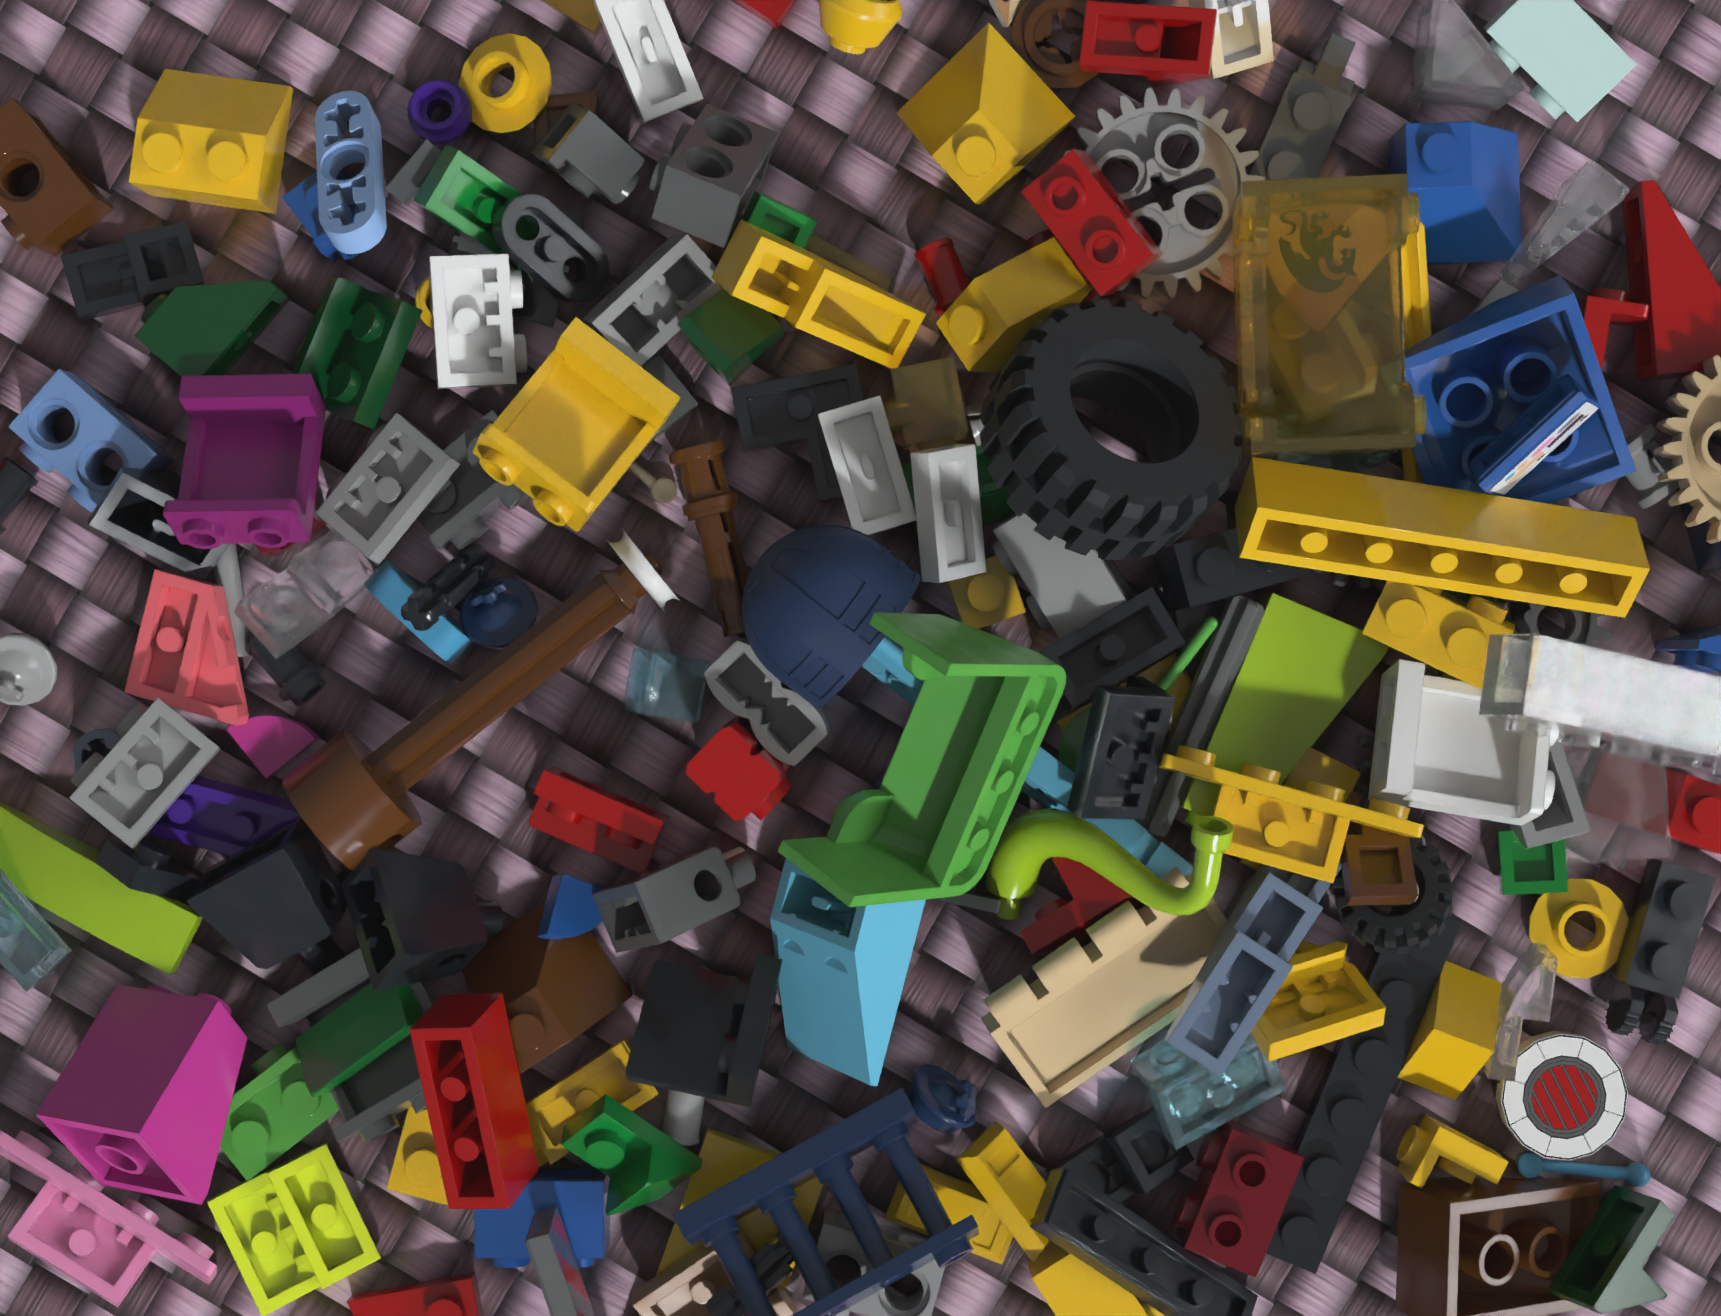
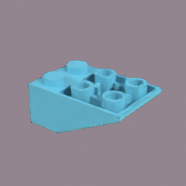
M787 858L785 859L770 922L775 958L782 959L779 990L787 1048L870 1086H878L926 899L848 907Z

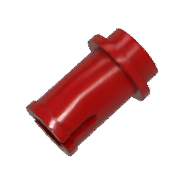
M952 238L934 241L918 250L914 255L917 262L919 261L937 301L933 308L936 316H942L970 284L955 251Z

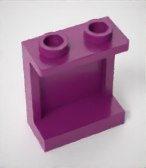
M312 375L182 376L178 398L189 417V426L178 500L165 501L163 516L180 544H188L200 549H214L222 544L253 543L265 548H279L287 543L310 542L326 413L325 405Z

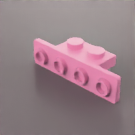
M0 1130V1155L46 1183L9 1233L8 1238L12 1242L116 1307H119L156 1252L209 1285L215 1278L217 1266L209 1261L214 1251L206 1244L185 1232H181L177 1239H174L155 1227L160 1218L144 1205L131 1198H127L121 1206L101 1193L106 1185H101L88 1170L74 1164L69 1172L47 1159L52 1150L32 1135L20 1130L16 1137L12 1138Z

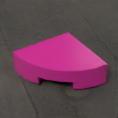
M277 715L250 717L246 725H232L226 729L266 779L272 778L320 739L312 729L302 722Z

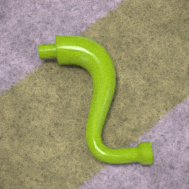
M1053 808L1031 810L1015 818L1004 828L987 867L985 887L1001 899L999 914L996 913V915L1006 920L1017 919L1021 915L1022 898L1033 895L1037 890L1042 864L1050 857H1062L1080 862L1154 910L1174 916L1192 915L1206 907L1216 891L1223 852L1231 846L1233 825L1229 821L1215 816H1201L1194 819L1190 838L1192 844L1196 847L1192 878L1187 887L1180 888L1159 878L1110 835L1093 823L1079 818L1073 813Z

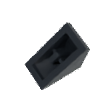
M121 467L88 518V524L205 581L229 544H222L214 549H200L188 544H180L163 516L165 501L178 500L181 478L173 471Z

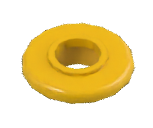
M507 33L491 37L473 50L463 65L458 83L471 103V121L483 130L502 134L520 130L537 118L547 104L552 87L550 64L541 47L525 36ZM513 67L515 79L512 87L504 95L493 98L491 91L493 79L504 68Z
M1571 878L1568 879L1569 892L1543 893L1537 899L1529 916V938L1536 956L1549 970L1567 978L1587 979L1606 972L1617 962L1629 918L1623 902L1609 887L1592 879ZM1587 911L1595 920V934L1586 945L1574 947L1566 940L1564 934L1565 924L1573 913Z

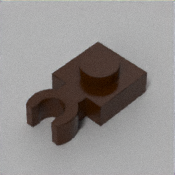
M1351 792L1345 803L1360 807L1359 793ZM1350 821L1348 828L1356 835H1346L1340 857L1346 905H1411L1418 894L1410 838L1399 834H1390L1389 831Z

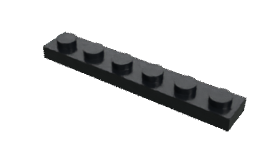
M1413 901L1411 905H1393L1390 914L1403 913L1409 910L1415 902ZM1446 917L1445 929L1439 936L1435 933L1429 937L1430 944L1422 949H1419L1418 945L1415 944L1408 947L1409 953L1398 955L1396 948H1387L1386 954L1374 951L1364 978L1386 1007L1384 1025L1337 1040L1294 1143V1146L1302 1154L1304 1160L1266 1254L1316 1274L1462 921L1453 917Z

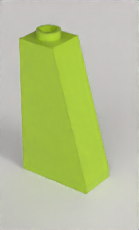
M1260 592L1256 602L1264 607V615L1204 751L1217 755L1214 767L1234 773H1240L1242 763L1280 772L1278 785H1281L1383 659L1389 646L1362 634L1363 630L1311 608L1275 593ZM1192 777L1180 804V807L1188 810L1184 822L1192 825L1194 819L1198 817L1212 816L1219 784Z

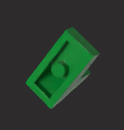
M446 145L413 201L439 217L442 224L492 254H505L498 247L494 239L493 218L503 202L523 194L458 149ZM520 217L515 225L516 233L521 239L526 240L530 234V225L526 219ZM509 258V264L519 269L521 268Z
M607 1094L603 1095L563 1128L561 1146L610 1177L605 1213L608 1216L659 1200L700 1170L702 1166V1159Z

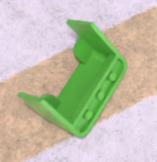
M874 612L869 625L903 647L902 663L905 670L916 678L924 680L880 788L863 790L844 798L833 812L832 824L827 837L782 840L778 852L848 907L959 896L977 884L989 865L1064 692L1066 673L1060 665L1039 652L944 615Z

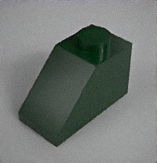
M268 280L175 287L170 294L162 293L147 306L141 317L144 325L134 336L181 377L226 375L292 297Z
M725 289L688 313L677 323L685 340L729 387L784 336L783 327L777 321L780 316L736 298Z

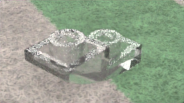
M333 529L294 555L287 569L238 601L234 613L275 659H278L366 589L364 582L379 566Z

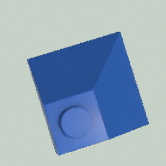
M1471 121L1405 123L1389 139L1391 216L1397 222L1417 220L1423 223L1425 227L1427 265L1521 261L1518 133Z

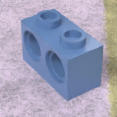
M58 369L8 426L24 440L19 450L42 470L50 473L54 468L57 469L73 483L67 489L70 496L90 512L94 511L109 487L101 475L102 463L108 455L117 452L125 468L162 471L174 460L171 455L80 375ZM69 410L75 420L74 432L68 440L59 443L54 435V423L61 413Z

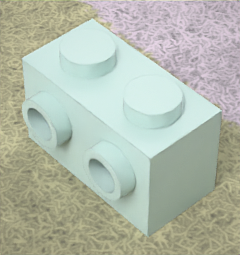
M1510 0L1483 27L1493 37L1484 49L1510 75L1521 66L1538 83L1529 94L1555 120L1566 111L1578 122L1637 66L1574 0Z

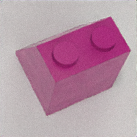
M117 984L36 1115L101 1185L202 1205L209 1191L248 1037L231 1017V1008L216 996L207 993H198L196 996L176 994L156 985H148L145 989Z

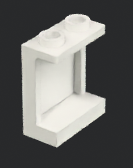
M1399 659L1381 675L1368 800L1375 798L1402 806L1520 826L1541 816L1543 811L1548 809L1555 790V775L1553 771L1548 770L1549 747L1555 743L1561 723L1560 710L1557 707H1553L1554 687L1539 685L1530 692H1523L1487 685L1483 691L1464 681L1424 675L1425 663Z

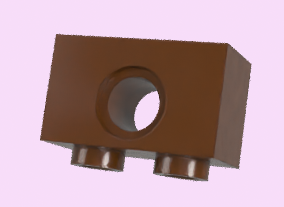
M13 97L0 107V205L8 214L1 222L10 235L26 250L34 246L56 257L114 210V208L33 110ZM38 168L40 181L37 188L31 194L21 196L19 183L22 176L27 171Z

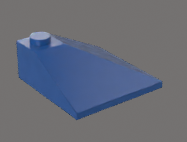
M1561 275L1500 298L1380 364L1425 484L1491 494L1485 492L1477 484L1469 466L1470 461L1560 377L1568 373L1600 404L1599 409L1503 497L1550 504L1636 472L1575 293Z

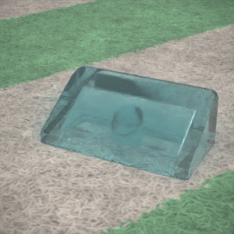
M0 869V963L27 992L51 977L72 950Z

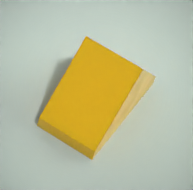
M1446 961L1397 1078L1456 1100L1495 1052L1501 982Z

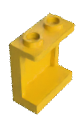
M575 317L561 334L553 352L493 424L489 423L480 433L472 453L480 458L479 463L481 467L494 480L506 486H510L513 483L534 499L533 505L535 509L545 519L558 526H565L567 524L578 533L667 421L681 397Z

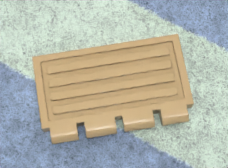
M1175 867L1162 876L1161 879L1173 886L1184 888L1190 883L1192 873L1184 877L1178 867ZM1213 896L1208 905L1192 915L1177 916L1154 910L1147 905L1136 911L1130 901L1127 900L1085 929L1093 940L1091 943L1082 948L1076 938L1073 937L1031 966L1039 977L1037 980L1028 985L1020 974L983 999L990 1012L981 1017L997 1044L1043 1106L1047 1108L1174 1021L1196 976L1228 920Z

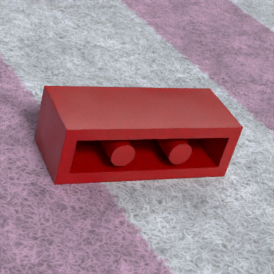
M503 993L443 994L409 1030L449 1209H509L538 1172L539 1166Z

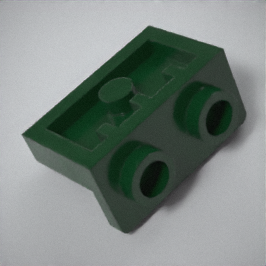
M332 276L291 374L312 375L325 405V410L374 429L423 310L402 300L370 291L342 277Z

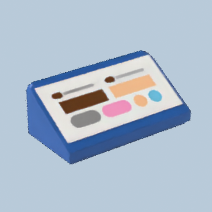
M1569 373L1567 375L1564 374L1470 461L1469 466L1477 484L1485 492L1497 496H1503L1508 493L1599 409L1600 404Z

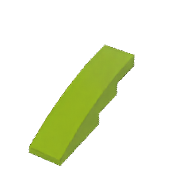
M0 802V882L55 915L169 975L178 970L203 917L191 906L178 900L129 889L95 863L101 850Z

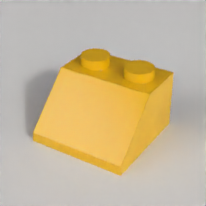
M164 69L137 117L129 183L151 197L276 214L293 88L286 85Z

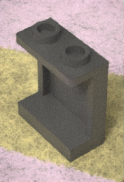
M358 948L266 1004L277 1027L297 1023L301 1033H304L368 986L371 980L361 949ZM421 982L407 985L425 1013L432 1006V1003ZM411 1035L331 1092L346 1121L332 1130L337 1142L360 1135L364 1144L369 1143L397 1128L399 1123L395 1115L410 1106L413 1107L416 1114L427 1110Z

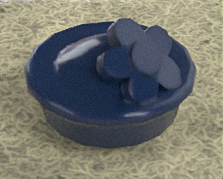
M495 577L481 582L467 595L461 607L460 621L464 633L473 643L485 648L503 650L535 624L538 604L534 592L524 582L512 577Z
M924 1064L915 1068L912 1075V1084L907 1094L915 1113L923 1122L931 1128L946 1134H951L961 1128L974 1125L978 1116L975 1101L976 1088L974 1084H971L970 1080L960 1081L950 1072L935 1065Z

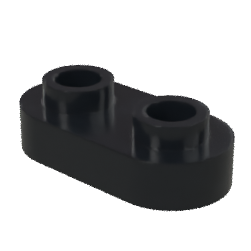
M526 194L512 197L499 206L494 215L492 226L494 239L498 247L549 293L565 302H581L595 298L604 290L610 272L609 261L604 250L553 203L542 196ZM520 217L526 219L530 225V234L526 240L521 239L516 233L515 225ZM567 259H571L577 267V275L572 282L565 277L563 272V266Z

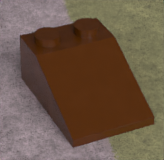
M1444 1177L1426 1180L1422 1188L1409 1182L1400 1183L1396 1310L1409 1316H1545L1586 1309L1555 1296L1548 1287L1599 1210L1600 1182L1592 1179L1500 1178L1496 1185L1483 1177H1476L1472 1184L1457 1177Z

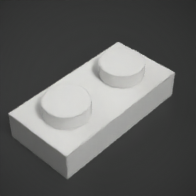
M594 0V6L643 124L704 99L664 0Z
M880 395L818 414L852 529L869 536L916 522V513Z
M953 444L911 452L922 582L942 583L986 572L975 444Z

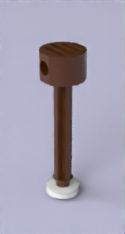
M623 529V537L620 541L615 543L609 542L622 559L623 563L614 570H598L600 573L375 751H372L355 734L343 729L282 777L283 787L302 819L327 849L349 869L354 870L370 849L390 850L422 824L417 809L405 791L631 613L634 615L638 599L647 592L663 611L668 600H679L660 576L663 566L659 558L650 552L643 554Z

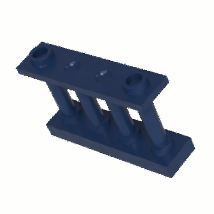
M903 1088L898 1089L672 1214L683 1237L691 1245L702 1240L705 1247L713 1246L747 1316H777L736 1235V1232L740 1229L737 1220L759 1208L763 1215H771L815 1301L791 1316H835L933 1260L936 1261L939 1268L959 1260L974 1249L969 1240L979 1235L978 1225L972 1215L954 1225L952 1224L906 1138L911 1133L907 1126L915 1123L917 1119L915 1110ZM871 1146H874L877 1152L884 1151L930 1236L929 1239L897 1257L850 1171L854 1166L851 1157ZM817 1177L820 1184L827 1182L873 1269L839 1289L793 1203L797 1198L794 1189Z

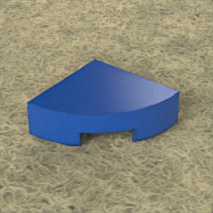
M564 873L552 876L537 937L560 940L578 936L594 929L603 920L592 894L604 888Z

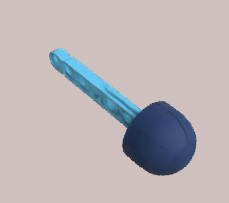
M815 525L783 536L773 543L755 563L747 579L742 602L743 625L748 642L756 657L769 672L815 708L822 707L834 697L861 666L912 706H914L924 680L916 678L905 670L902 663L903 647L869 625L874 612L902 613L920 581V575L876 540L848 527ZM1039 747L1021 791L1045 809L1053 808L1073 813L1067 809L1075 773L1042 747ZM1083 818L1110 835L1159 878L1175 867H1178L1184 877L1193 873V866L1163 842H1158L1134 819Z

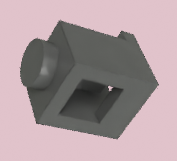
M572 102L532 151L538 159L557 169L564 163L565 165L558 174L585 197L589 198L595 190L608 198L613 204L622 202L634 190L639 181L637 171L646 161L592 111Z

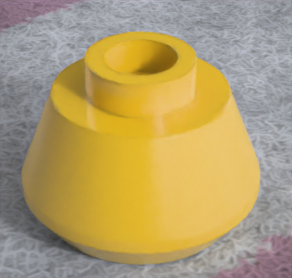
M819 0L820 26L829 35V43L833 47L851 54H863L866 48H875L880 45L901 19L903 9L900 0Z

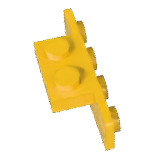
M1178 745L1176 756L1164 753L1160 757L1158 768L1220 785L1212 816L1223 818L1233 825L1231 846L1223 852L1224 854L1328 883H1334L1350 821L1411 838H1421L1424 825L1408 821L1410 808L1375 798H1371L1368 809L1343 803L1345 790L1309 780H1306L1304 792L1278 785L1280 772L1248 763H1242L1239 774L1216 768L1214 764L1217 755L1183 745Z

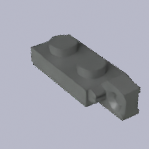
M1332 32L1329 40L1325 41L1316 64L1302 59L1296 73L1293 72L1289 77L1258 149L1259 157L1253 161L1247 174L1265 177V183L1254 190L1248 191V197L1263 203L1264 194L1295 187L1314 186L1352 98L1349 95L1355 81L1343 77L1342 74L1356 42Z

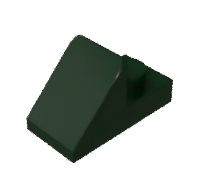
M1614 1185L1548 1289L1557 1297L1599 1314L1666 1298L1667 1293L1642 1267L1675 1214L1659 1199Z

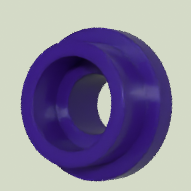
M434 80L426 82L416 89L409 100L407 115L412 129L424 141L427 139L432 144H448L459 139L467 131L472 120V106L466 93L458 85L446 80ZM441 106L451 108V115L444 122L435 123L431 121V115L436 108Z

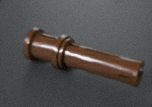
M718 440L669 453L668 456L670 463L678 466L687 501L682 506L683 514L688 517V521H695L708 576L719 611L723 637L745 632L742 618V602L749 574L732 512L737 509L736 503L739 500L736 492L729 491L720 456L725 450L723 440Z

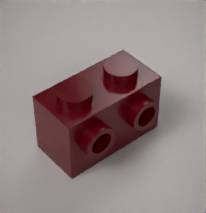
M1223 1117L1217 1132L1211 1129L1208 1130L1199 1148L1196 1164L1202 1167L1194 1190L1186 1188L1182 1192L1174 1211L1173 1225L1178 1226L1176 1234L1184 1249L1257 1277L1303 1163L1304 1157L1293 1144Z

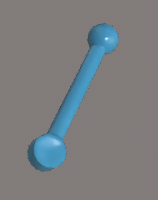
M1529 1150L1522 1151L1515 1159L1517 1171L1527 1178H1534L1541 1172L1622 1179L1626 1180L1631 1186L1642 1187L1649 1182L1651 1177L1648 1167L1640 1162L1631 1163L1627 1167L1546 1160L1541 1159L1537 1154Z

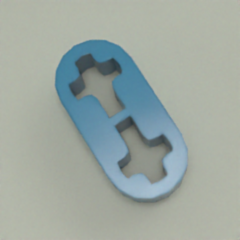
M385 560L364 582L368 591L449 664L453 665L473 644L464 633L462 625L449 613L439 616V621L425 631L415 630L410 621L404 620L401 615V607L407 602L408 597L420 586L390 561Z

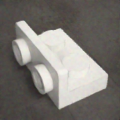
M508 254L430 256L429 271L437 389L500 386V388L515 386L517 384L516 373L527 372L525 334L513 333L512 309L523 308L521 270H509Z

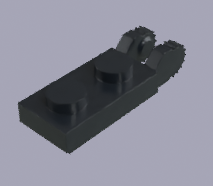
M1654 858L1647 860L1612 975L1615 983L1608 1002L1609 1008L1606 1009L1607 1015L1605 1016V1024L1608 1025L1607 1029L1611 1030L1612 1033L1623 1036L1633 1033L1634 1028H1637L1639 1016L1643 1014L1638 1027H1640L1639 1034H1641V1039L1645 1040L1644 1042L1662 1045L1663 1042L1666 1043V1040L1670 1038V1034L1673 1032L1672 1026L1675 1025L1679 1013L1675 998H1680L1716 877ZM1642 988L1648 990L1645 1001L1643 997Z

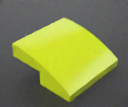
M326 1143L254 1176L248 1182L244 1181L207 1200V1204L261 1316L275 1311L320 1286L324 1289L381 1259Z

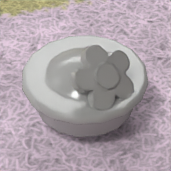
M10 633L0 636V701L8 705L20 706L39 702L51 692L57 681V664L52 653L38 638L29 634Z

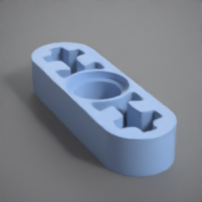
M342 91L324 100L315 114L319 221L331 243L338 251L345 254H359L376 246L383 238L387 228L381 124L365 95L357 91ZM347 122H349V132L353 138L345 139L341 132L346 130ZM365 163L363 170L357 176L348 180L336 179L340 170L347 165ZM356 204L360 211L355 214L354 223H352V212L348 206Z

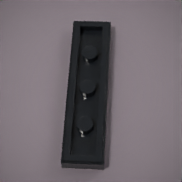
M1065 1166L1051 1170L1030 1225L1032 1229L1165 1316H1252L1258 1297L1257 1294L1194 1252L1184 1249L1182 1244Z

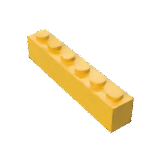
M1252 457L1235 504L1240 558L1623 618L1626 617L1650 570L1635 517Z

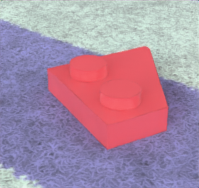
M154 569L124 693L151 701L159 698L168 706L236 726L247 724L249 712L224 586L169 570Z

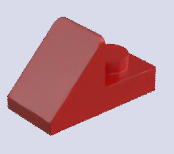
M1087 1L1079 66L1085 72L1146 76L1149 86H1162L1209 78L1217 10Z
M1052 857L1073 900L1069 901L1065 897L1043 906L1034 914L1037 922L1020 931L1031 954L1046 957L1073 937L1076 938L1078 943L1090 937L1085 929L1127 900L1130 901L1135 909L1144 903L1084 864L1067 858Z

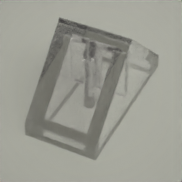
M1429 0L1419 11L1409 101L1499 110L1524 89L1522 84L1454 0Z

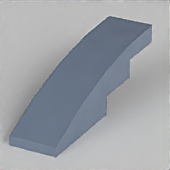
M1341 859L1338 864L1336 875L1342 868ZM1261 864L1196 976L1164 1040L1222 1077L1293 968L1288 961L1322 911L1323 907L1318 903L1331 883Z

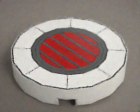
M1553 1030L1529 1037L1510 1052L1503 1064L1505 1069L1501 1074L1500 1083L1497 1082L1495 1097L1501 1120L1520 1144L1544 1158L1570 1161L1592 1155L1613 1139L1625 1118L1628 1091L1622 1069L1605 1048L1582 1035Z

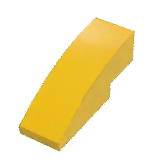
M742 219L711 277L730 295L785 318L795 328L893 370H897L926 316V313L886 290Z

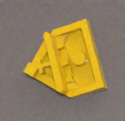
M1301 941L1288 961L1293 968L1250 1032L1268 1062L1384 1025L1385 1005L1356 966L1345 962L1347 943L1336 941L1321 946Z

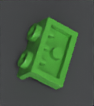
M282 1042L250 1066L257 1074L254 1080L240 1091L235 1086L220 1148L247 1182L340 1110L331 1092L316 1097L311 1096L306 1086L297 1046L288 1051Z

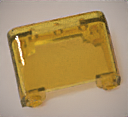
M1407 174L1242 181L1235 195L1232 211L1237 391L1240 403L1238 417L1243 418L1244 443L1240 446L1242 459L1411 449L1416 447V435L1425 434V397L1423 394L1413 395L1411 383L1405 382L1401 250L1406 244L1407 234L1418 233L1420 224L1419 196L1417 192L1408 193Z

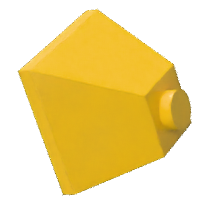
M989 22L896 112L937 163L971 200L980 206L988 203L1076 118Z

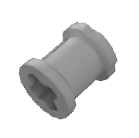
M1652 424L1640 428L1625 438L1636 468V472L1625 477L1638 492L1639 496L1636 502L1642 509L1656 504L1679 488L1677 481H1658L1657 476L1673 468L1671 459L1654 455V449L1661 446L1655 440L1657 430Z

